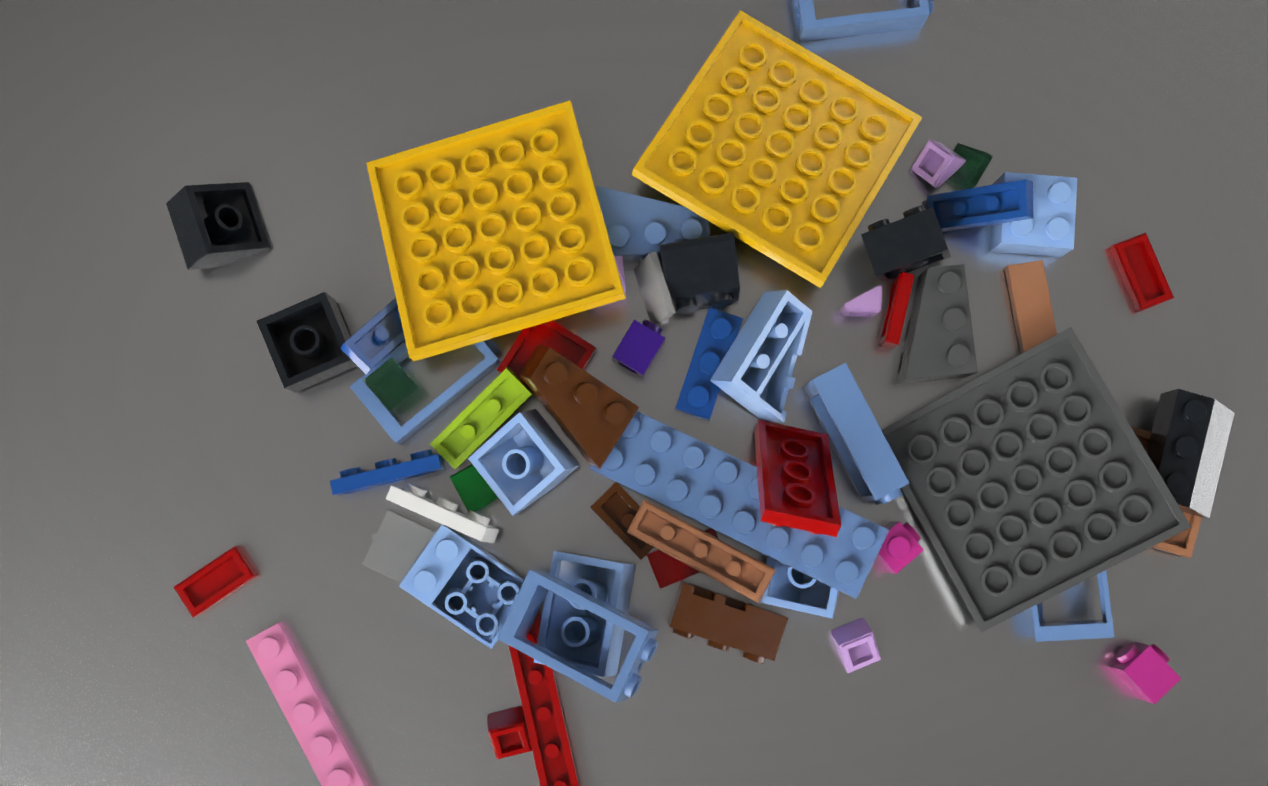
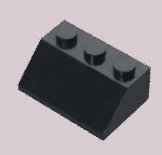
M1176 389L1161 393L1147 454L1182 512L1210 518L1235 412L1214 398Z

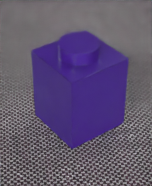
M634 319L614 352L612 361L644 379L665 343L666 338L660 335L663 330L646 319L643 320L642 324Z

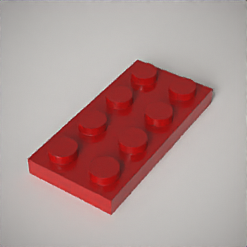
M758 419L754 435L760 520L778 527L785 526L805 530L812 534L837 537L841 528V519L828 434Z

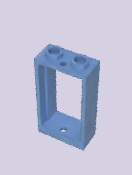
M793 0L798 42L922 28L929 15L933 12V0H913L914 8L816 19L813 0Z
M492 339L475 343V346L485 358L404 425L372 385L409 356L406 341L384 358L367 375L364 374L349 387L392 440L402 445L501 364L500 360L496 357L501 350Z
M844 363L807 383L803 389L863 502L874 501L875 505H878L880 503L886 504L903 495L900 488L910 483L847 364Z
M529 569L497 639L617 703L627 700L628 697L632 698L637 692L642 681V677L638 674L644 661L648 663L657 649L658 641L655 640V637L659 630L543 570ZM548 590L636 635L614 685L526 639Z
M1106 570L1097 574L1102 619L1045 623L1043 602L1032 607L1036 642L1115 638Z

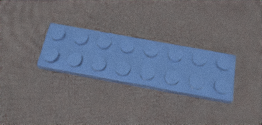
M636 411L601 469L592 465L589 468L855 599L858 598L889 532V529L840 506L841 528L837 537L824 534L817 535L805 530L785 526L778 527L762 522L760 520L757 467Z

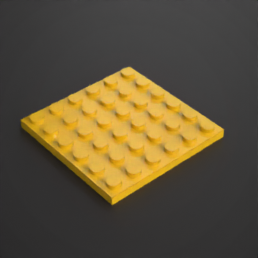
M740 10L634 166L632 176L727 233H733L737 239L821 288L923 117Z
M570 100L366 162L408 355L413 362L626 299Z

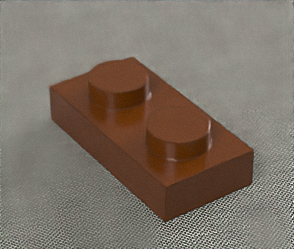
M615 482L590 508L642 560L654 547L627 533L640 506Z

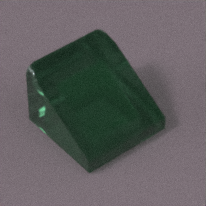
M957 143L953 151L964 158L966 162L948 179L964 189L974 188L993 156L987 152Z
M393 357L364 379L365 384L389 411H393L420 389Z

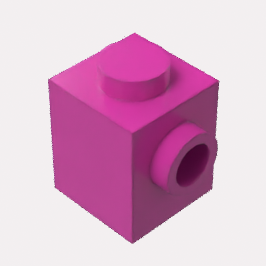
M892 521L884 527L889 529V532L876 560L887 573L897 574L923 552L924 549L918 543L921 540L920 535L910 524L906 522L902 525L900 521Z
M1138 642L1134 644L1129 643L1116 654L1117 660L1110 666L1140 700L1156 704L1181 680L1177 673L1167 664L1170 661L1169 657L1155 644L1150 646Z

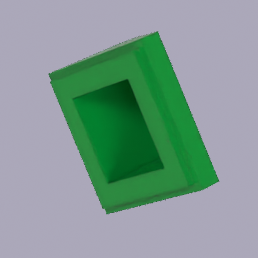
M473 464L450 476L468 512L470 510L475 512L498 499L497 495Z

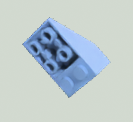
M441 524L405 574L399 587L492 649L498 640L497 638L525 579L461 532Z

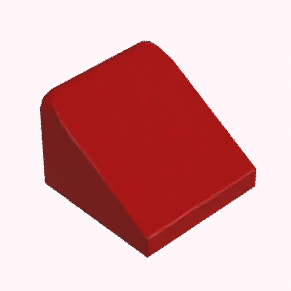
M522 706L488 714V734L496 759L532 751Z

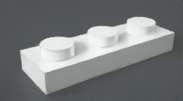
M406 483L405 488L391 485L386 500L479 541L495 542L499 529L488 525L490 518L471 510L468 516L456 511L458 504L442 497H438L436 502L425 497L427 491L409 483Z

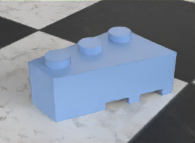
M788 290L765 291L710 381L760 420L784 423L787 412L783 410L788 390L793 389L795 378L792 375L797 356L802 355L813 311Z

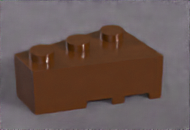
M538 345L519 375L543 407L556 420L565 435L570 438L581 452L586 462L601 469L639 407L547 346Z
M681 580L667 623L669 627L673 628L672 633L692 640L694 636L708 639L707 645L726 652L729 651L730 647L744 651L742 657L763 664L765 658L775 661L788 617Z

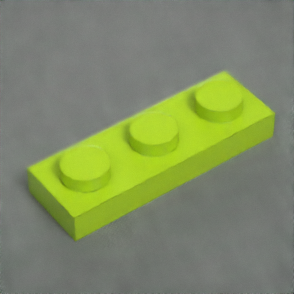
M507 367L430 445L456 470L533 392Z

